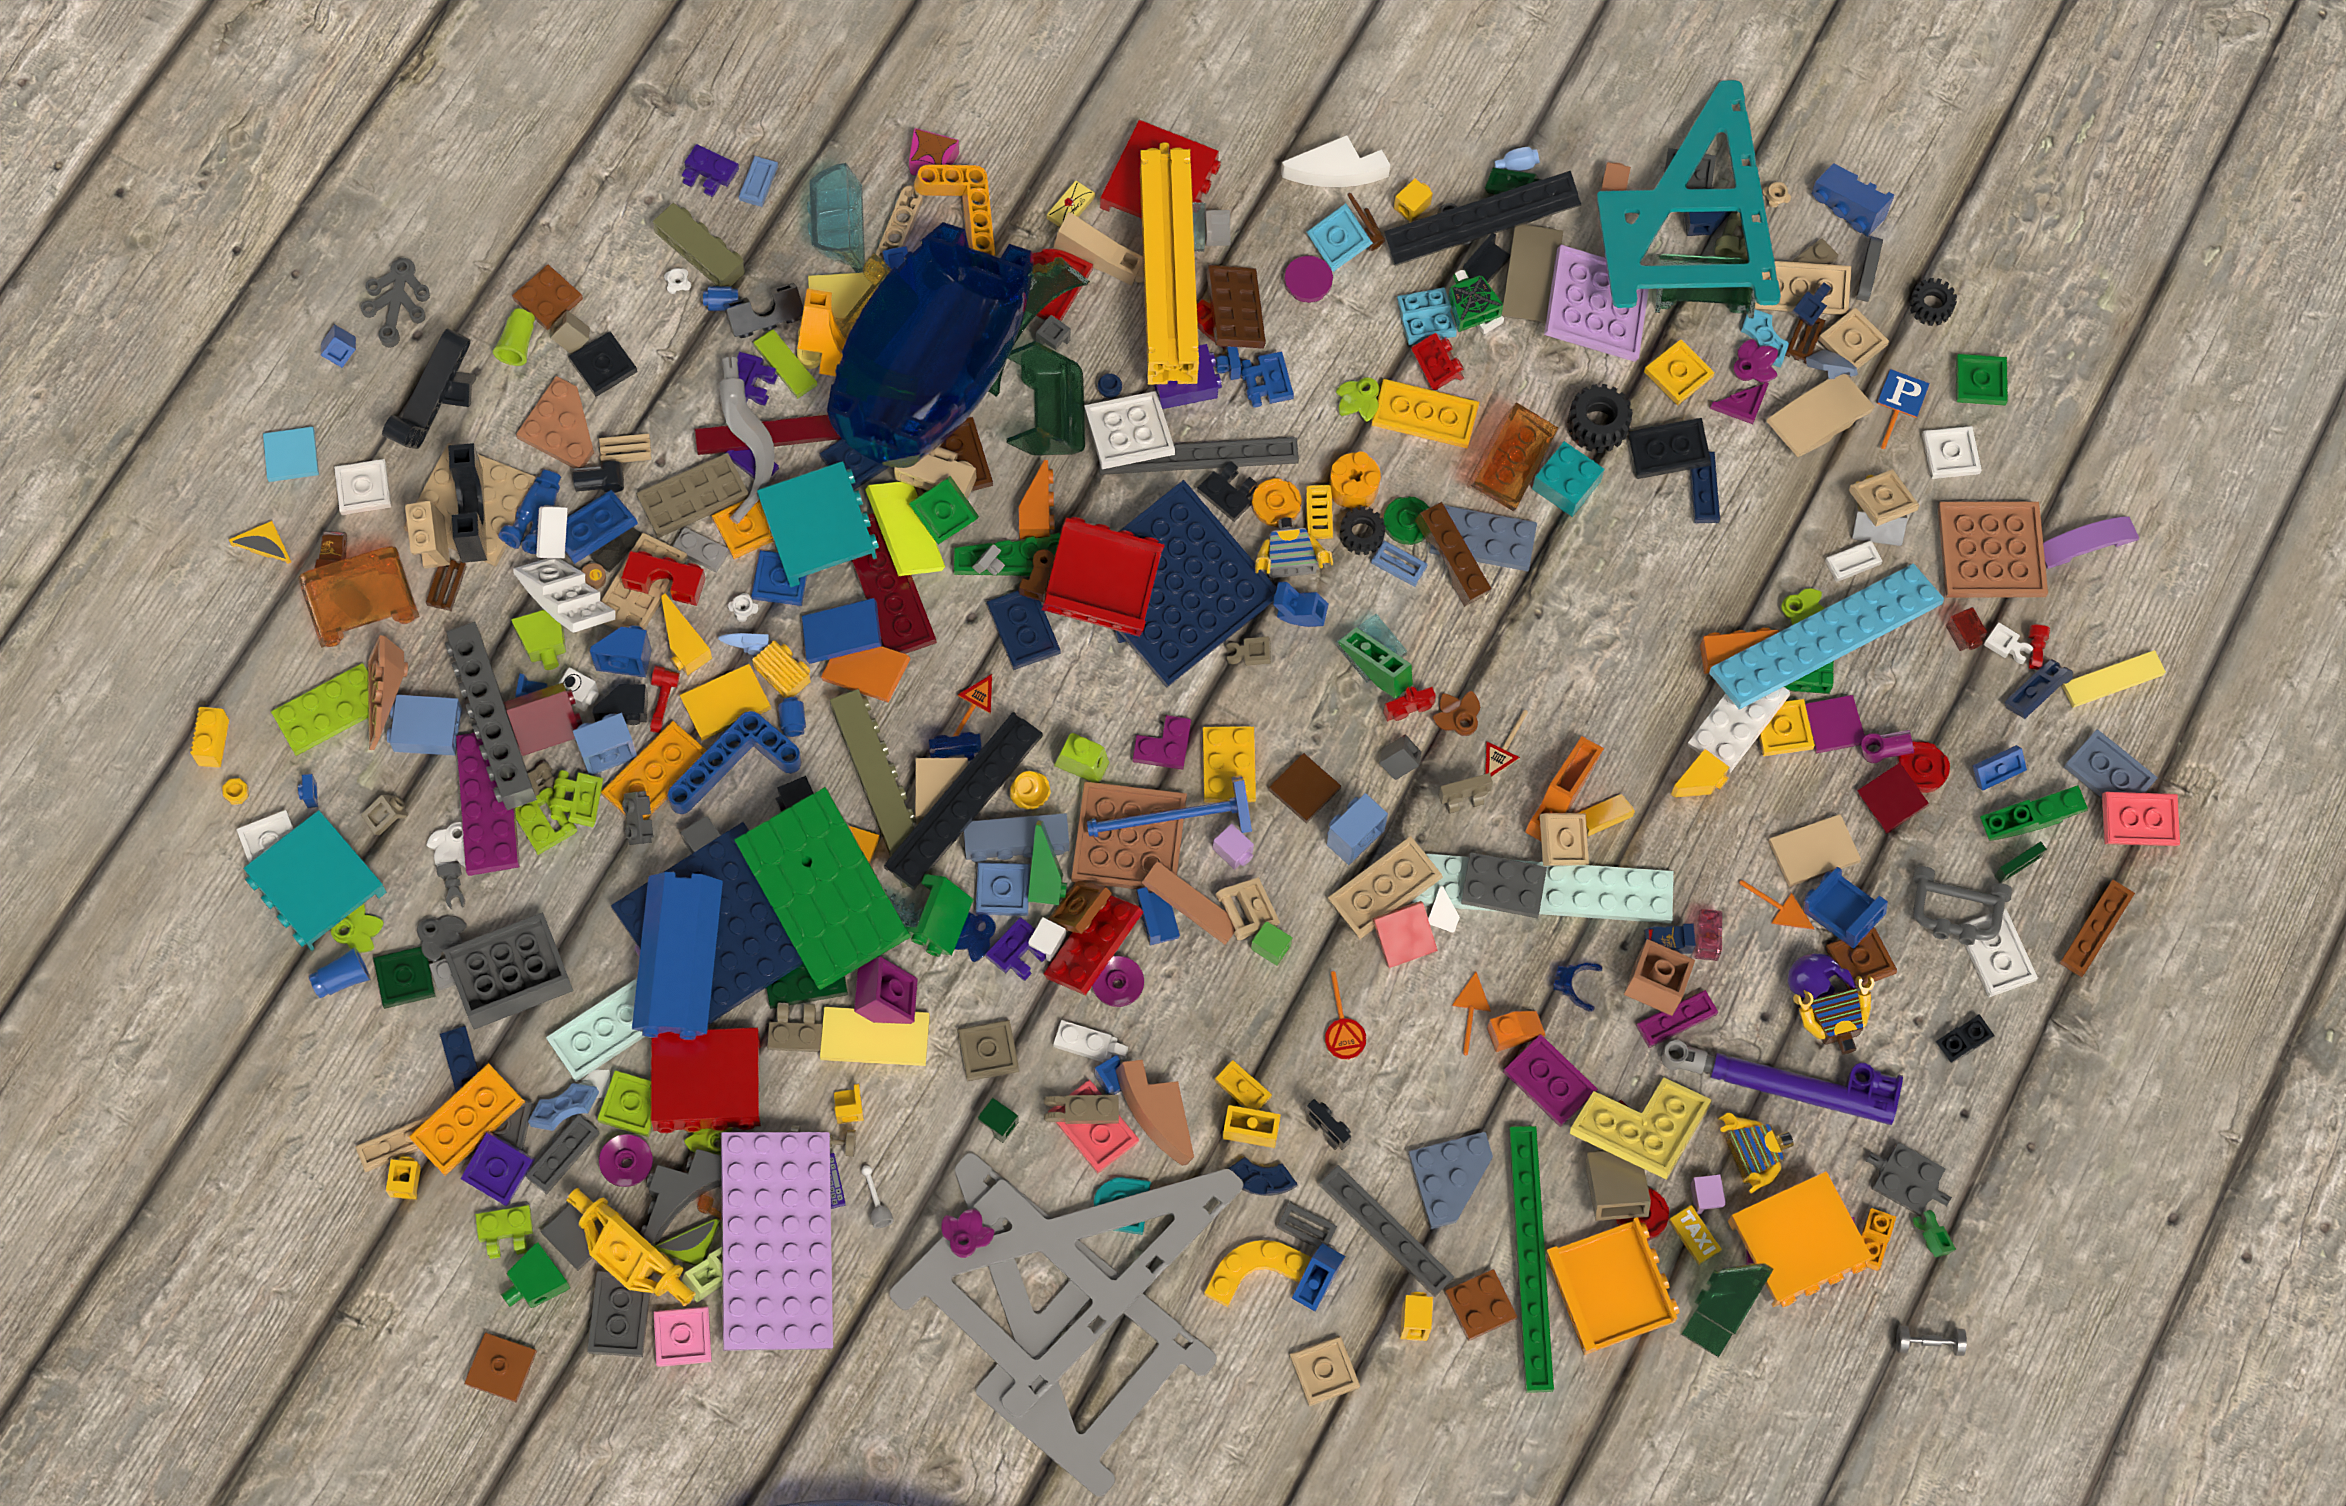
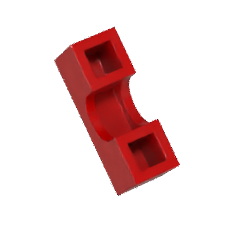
M630 551L621 577L625 589L649 594L651 585L656 580H670L672 582L670 589L672 600L694 606L698 605L706 580L704 569L696 564L687 563L685 565L677 563L669 557H663L662 559L653 557L650 553L639 551L638 553Z

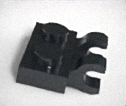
M1231 461L1220 475L1213 471L1197 487V492L1235 522L1251 506V501L1248 498L1255 492L1257 482L1248 477L1239 490L1234 488L1230 482L1239 474L1237 471L1239 467Z
M1313 1099L1306 1106L1305 1113L1311 1118L1308 1124L1315 1131H1318L1320 1127L1329 1137L1327 1143L1334 1150L1338 1147L1343 1150L1350 1144L1351 1131L1342 1121L1337 1122L1331 1116L1332 1112L1323 1102L1319 1104Z

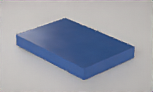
M610 490L567 517L565 553L575 564L634 527L638 522L615 493Z
M874 598L802 616L806 660L809 664L882 646L877 602Z

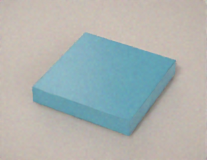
M1346 203L1307 231L1308 236L1333 272L1373 244Z
M314 427L263 434L266 472L269 482L319 475Z

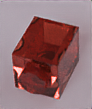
M1973 607L1952 615L1946 624V628L1959 651L1967 648L1969 650L1978 648L1983 644L1982 641L1987 634Z

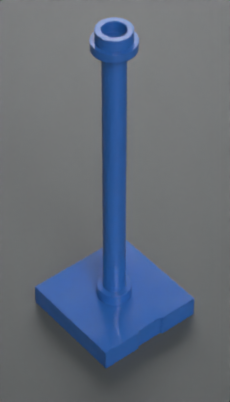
M1242 775L1232 777L1235 797L1230 798V801L1096 822L1095 818H1091L1092 820L1087 821L1089 836L1098 837V832L1232 811V814L1237 813L1239 828L1242 833L1252 832L1244 779Z

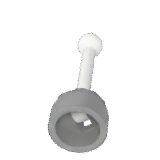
M865 1165L862 1167L861 1172L866 1176L876 1207L871 1214L872 1225L874 1228L889 1226L894 1222L892 1213L889 1208L880 1205L871 1177L872 1168Z

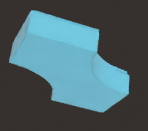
M1749 308L1741 332L1754 339L1758 348L1761 346H1772L1778 349V356L1773 365L1781 368L1789 343L1781 339L1774 331L1772 326L1773 315Z

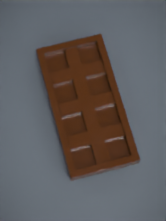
M1208 265L1207 280L1215 345L1264 349L1266 339L1256 268Z

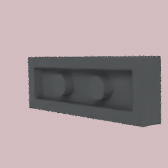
M578 1115L525 1177L547 1195L599 1136V1131Z

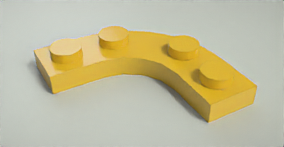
M1259 1240L1243 1244L1223 1258L1204 1296L1229 1307L1242 1280L1246 1275L1255 1270H1271L1300 1283L1312 1257L1276 1241Z

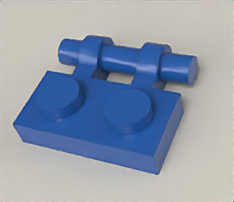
M1282 352L1258 356V366L1252 367L1250 360L1241 362L1243 368L1241 371L1242 378L1246 381L1248 387L1246 393L1254 408L1262 406L1261 397L1266 395L1269 404L1294 399ZM1262 376L1264 385L1257 386L1255 378Z

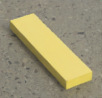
M2154 650L2075 678L2066 684L2063 683L2062 688L2072 708L2161 677L2166 671Z

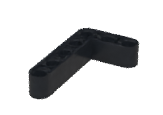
M449 328L442 333L403 416L391 415L383 427L382 436L404 447L420 448L471 343L469 338Z

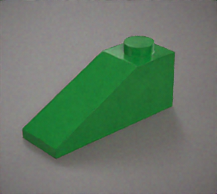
M1354 628L1339 640V645L1372 682L1396 699L1408 687L1413 685L1412 664L1359 628Z
M1038 820L1035 827L1028 902L1059 905L1061 898H1066L1067 883L1063 882V873L1043 821Z

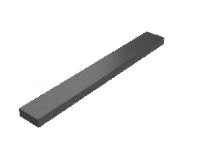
M1297 437L1174 444L1175 455L1102 469L1099 461L1100 475L1225 468L1231 461L1238 467L1299 464Z

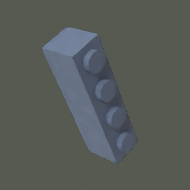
M1067 813L972 821L964 830L966 860L971 859L974 862H982L987 860V858L994 857L1000 860H1007L1018 855L1032 858L1035 827L1038 820L1043 821L1055 854L1062 855L1069 851Z

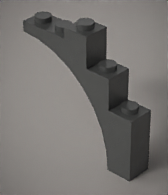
M697 1149L695 1156H690L686 1166L688 1174L657 1165L655 1172L650 1173L647 1187L651 1197L657 1198V1200H652L648 1215L651 1217L648 1226L644 1225L642 1227L640 1235L653 1247L659 1244L663 1233L686 1206L706 1192L721 1186V1156Z

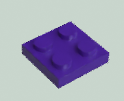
M489 1131L484 1136L460 1179L501 1204L508 1206L535 1158Z

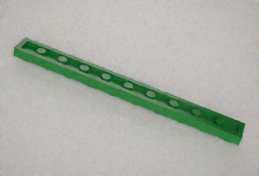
M1537 1126L1510 1127L1509 1138L1526 1393L1553 1392L1554 1382Z

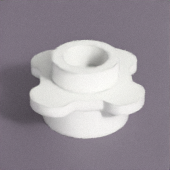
M675 268L665 273L664 278L668 282L667 291L674 294L679 290L688 291L691 288V283L687 279L688 271L686 269Z
M742 593L728 604V609L735 613L739 622H745L749 615L758 612V605L752 602L749 594Z

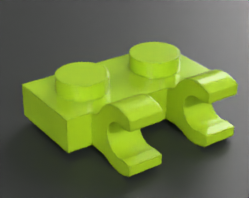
M529 1205L475 1214L478 1240L480 1243L486 1242L487 1255H489L490 1259L501 1258L499 1239L513 1237L514 1250L517 1255L525 1254L528 1251L526 1235L534 1234Z

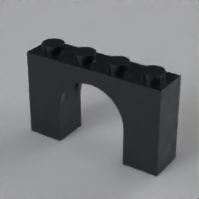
M474 443L448 445L449 469L455 483L458 514L452 515L454 543L462 563L487 561L483 468Z

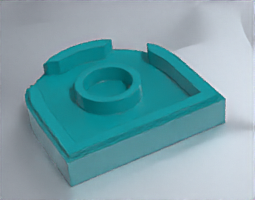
M1125 1177L1113 1178L1097 1190L1094 1197V1207L1150 1191L1151 1181ZM1145 1221L1113 1231L1143 1235Z

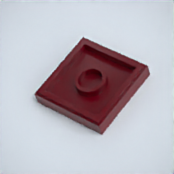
M1900 762L1857 790V793L1886 834L1929 806V802Z

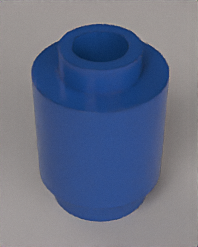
M708 286V291H703V306H708V311H725L723 304L738 300V289H732L731 286Z
M796 697L783 699V702L778 705L780 728L784 731V736L796 737L803 735L804 728H806L804 703L798 701Z

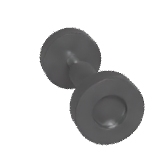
M1898 1326L1896 1346L1898 1353H1908L1910 1342L1921 1343V1346L1941 1347L1942 1344L1953 1345L1955 1356H1964L1967 1345L1965 1329L1956 1328L1953 1339H1942L1941 1336L1935 1335L1910 1337L1908 1326Z

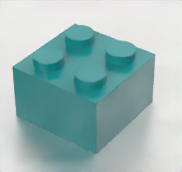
M1564 441L1535 476L1532 490L1573 517L1601 483L1605 469Z

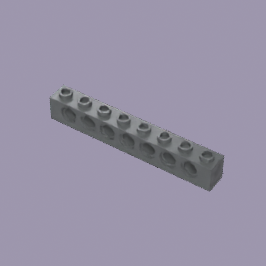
M476 622L446 631L449 641L445 642V646L449 656L455 657L456 662L452 663V667L456 677L461 676L463 682L458 685L463 698L468 697L470 703L465 704L470 719L475 717L477 724L472 725L477 740L482 738L483 745H480L479 748L484 761L489 759L490 766L486 767L491 782L496 780L498 787L493 788L498 803L503 802L506 809L510 810L537 800ZM509 777H514L513 779L506 781V779H508Z

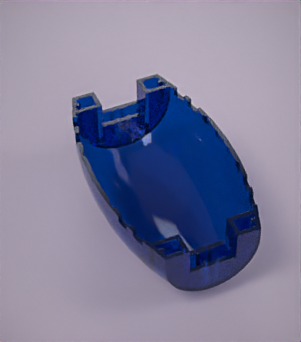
M942 222L920 240L921 245L913 253L909 251L904 256L905 261L898 268L894 267L870 297L852 327L842 350V359L840 364H837L835 370L836 378L834 384H831L827 406L828 417L836 433L849 446L880 464L896 468H908L937 449L966 421L998 378L1017 338L1030 295L1034 265L1031 250L1008 244L1001 258L969 248L965 229Z

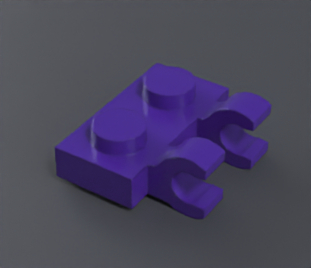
M696 144L684 162L686 169L682 173V177L685 178L683 184L692 187L699 175L707 177L703 184V187L706 188L704 194L713 197L720 185L728 187L739 170V164Z
M739 351L737 356L739 379L744 381L746 402L748 399H751L759 405L766 406L769 396L766 395L767 390L754 387L757 378L762 379L768 384L775 385L778 377L775 374L776 369L770 366H763V358Z
M1020 917L985 955L989 961L1005 974L1012 969L1018 977L1026 981L1032 974L1030 972L1031 968L1021 961L1020 958L1029 950L1040 962H1043L1046 959V954L1029 946V940L1036 929Z

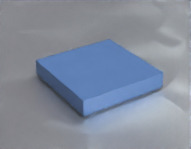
M978 863L976 915L1028 916L1030 864Z

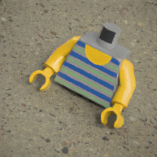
M1282 518L1278 521L1279 530L1270 533V539L1263 542L1257 554L1255 573H1258L1260 569H1264L1267 571L1268 578L1316 574L1317 561L1319 568H1323V563L1333 565L1332 552L1325 550L1314 536L1308 535L1306 528L1294 529L1292 518Z

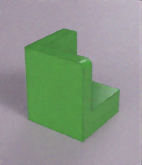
M1265 922L1253 939L1251 950L1278 966L1291 947L1293 937L1271 923Z

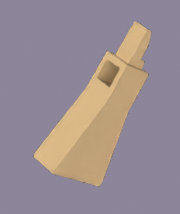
M1068 212L1058 230L1053 249L1071 253L1093 264L1094 269L1105 272L1133 286L1135 281L1144 283L1143 256L1118 244L1082 219Z

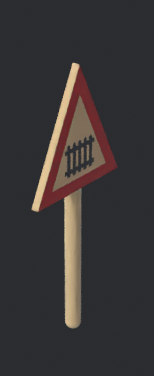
M1527 710L1522 712L1502 748L1488 741L1486 742L1485 774L1490 773L1491 778L1520 759V757L1506 750L1527 716Z

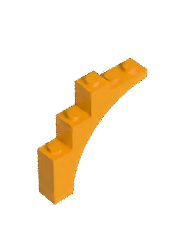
M807 289L797 349L822 353L819 374L843 377L840 398L865 402L867 395L915 403L918 378L892 372L862 356L843 337L834 320L831 307L832 292Z

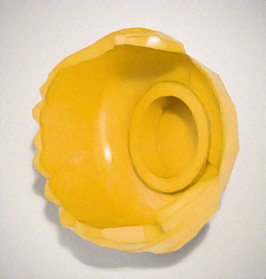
M1021 772L1015 777L1010 786L1012 802L1026 810H1033L1043 806L1051 793L1048 779L1038 772Z

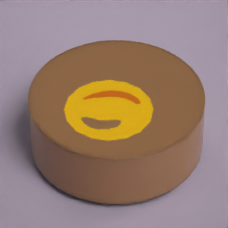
M590 563L582 568L581 572L585 573L586 584L594 589H599L605 584L606 573L601 565Z

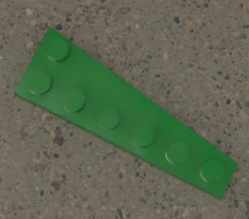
M1060 533L1050 534V537L1036 539L1035 537H1028L1026 540L1011 542L1007 540L994 543L1001 550L996 558L1005 565L995 576H1031L1035 553L1044 549L1052 552L1055 557ZM986 543L955 548L954 575H993L987 569L979 574L972 568L986 549L993 544Z

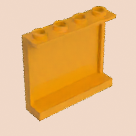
M1827 1171L1734 1213L1728 1220L1732 1231L1737 1229L1774 1300L1771 1303L1772 1307L1780 1304L1782 1308L1789 1306L1797 1301V1296L1803 1293L1806 1296H1810L1820 1290V1285L1827 1282L1830 1285L1836 1284L1844 1279V1274L1850 1271L1853 1274H1857L1868 1268L1867 1263L1872 1258L1868 1247Z
M1638 1217L1634 1218L1632 1222L1560 1248L1555 1246L1546 1250V1258L1584 1355L1675 1323L1677 1320L1676 1314L1680 1313L1675 1299H1670L1666 1290L1670 1288L1667 1277L1664 1273L1660 1274L1656 1265L1659 1263L1657 1252L1654 1247L1650 1249L1647 1238L1650 1237L1648 1229L1644 1222H1639Z

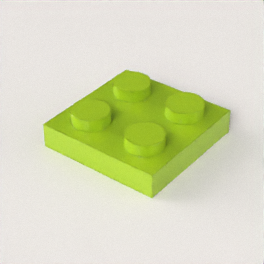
M615 1071L597 1119L598 1123L649 1137L652 1130L651 1081Z

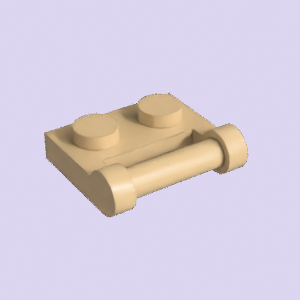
M1259 877L1226 887L1216 893L1218 901L1223 903L1236 930L1234 934L1237 940H1243L1250 935L1258 933L1265 922H1269L1275 927L1280 924ZM1237 896L1250 925H1244L1231 897Z

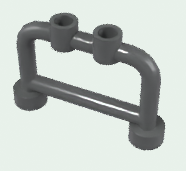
M1926 866L1915 868L1913 880L1918 884L1913 908L1914 917L1921 926L1934 930L1933 936L1935 938L1945 940L1949 938V934L1960 936L1959 942L1961 944L1973 945L1975 939L1988 941L1999 934L2005 902L2011 900V886L1996 883L1992 885L1991 893L1986 894L1934 882V869ZM1927 891L1994 906L1990 928L1988 930H1979L1971 924L1961 926L1952 924L1947 919L1939 918L1934 920L1926 917L1924 906Z

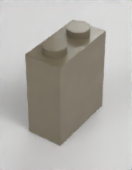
M1607 1151L1587 1152L1585 1169L1595 1221L1649 1217L1651 1200L1645 1170Z

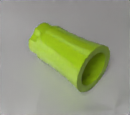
M520 308L514 309L511 312L503 333L493 350V355L499 361L513 366L526 364L529 342L535 321L532 313Z

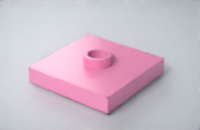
M709 1307L654 1311L657 1367L712 1362Z

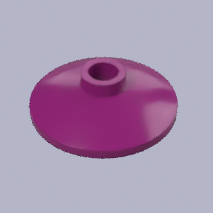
M1113 956L1092 988L1097 998L1104 1004L1112 1007H1124L1132 1004L1140 997L1144 988V975L1139 965L1133 960L1123 956ZM1115 981H1120L1123 983V986L1121 988H1115L1113 986V983Z
M629 1134L619 1135L609 1140L602 1148L599 1156V1167L602 1175L608 1182L619 1187H631L641 1183L649 1175L653 1164V1156L648 1144L643 1139ZM629 1159L632 1161V1164L629 1167H623L622 1163L624 1160Z

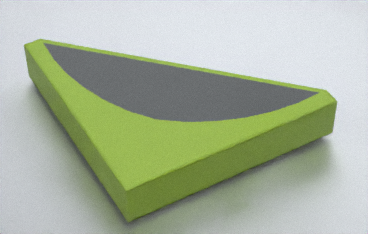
M718 1219L709 1221L656 1245L655 1248L666 1256L697 1266L705 1260L720 1221Z

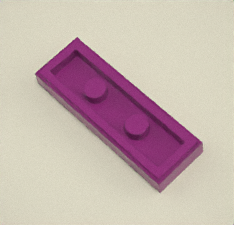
M1704 990L1680 1002L1672 1016L1661 1011L1637 1023L1636 1027L1648 1048H1651L1716 1016L1718 1010L1707 991Z

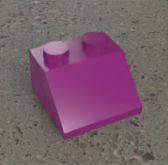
M880 956L858 968L854 1012L873 1023H914L918 978Z

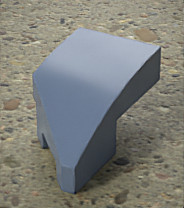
M1824 349L1806 357L1807 367L1823 371L1827 370L1829 379H1835V377L1842 374L1850 375V377L1858 375L1857 368L1851 362L1832 351Z

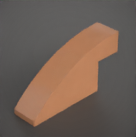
M1143 1060L1122 1062L1116 1069V1074L1124 1098L1136 1121L1163 1152L1180 1165H1188L1194 1158L1178 1081L1148 1085Z

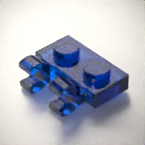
M964 732L954 737L947 735L936 736L934 739H929L931 758H949V756L964 755V758L972 761L975 757L974 753H979L982 749L981 736L973 732Z

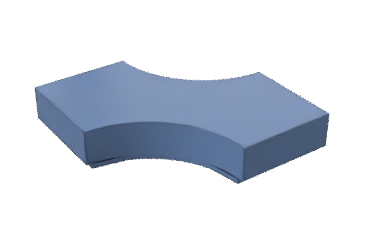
M572 1083L563 1094L552 1099H540L528 1123L534 1128L554 1131L564 1119L575 1114H588L599 1091L594 1086Z

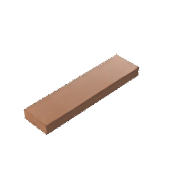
M1158 861L1141 882L1224 945L1227 944L1236 931L1227 912Z

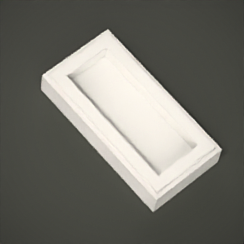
M1872 540L1829 556L1825 562L1835 581L1838 582L1881 565L1882 559Z

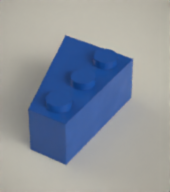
M1833 163L1815 182L1811 194L1814 195L1818 202L1832 209L1836 216L1850 223L1854 230L1868 237L1886 219L1895 195L1890 192L1885 195L1877 191L1875 184L1870 182L1866 185L1857 180L1858 175Z

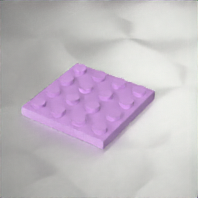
M1560 245L1556 253L1544 335L1635 362L1640 354L1649 289L1636 290L1638 299L1635 307L1617 308L1612 304L1606 259Z

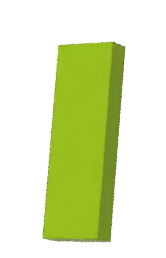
M774 329L753 342L757 351L771 367L776 369V374L797 399L818 386L814 377Z

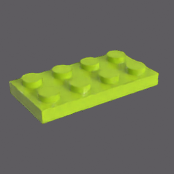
M363 663L271 711L295 756L369 718L368 671Z

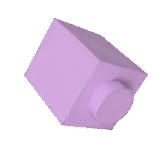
M1233 824L1229 825L1213 840V850L1234 870L1239 865L1245 866L1253 857L1254 844Z

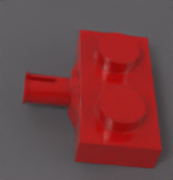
M1411 686L1410 689L1409 687L1406 689L1404 696L1385 703L1383 714L1387 722L1393 719L1400 721L1415 711L1425 712L1434 705L1436 698L1433 687L1417 691L1415 687Z

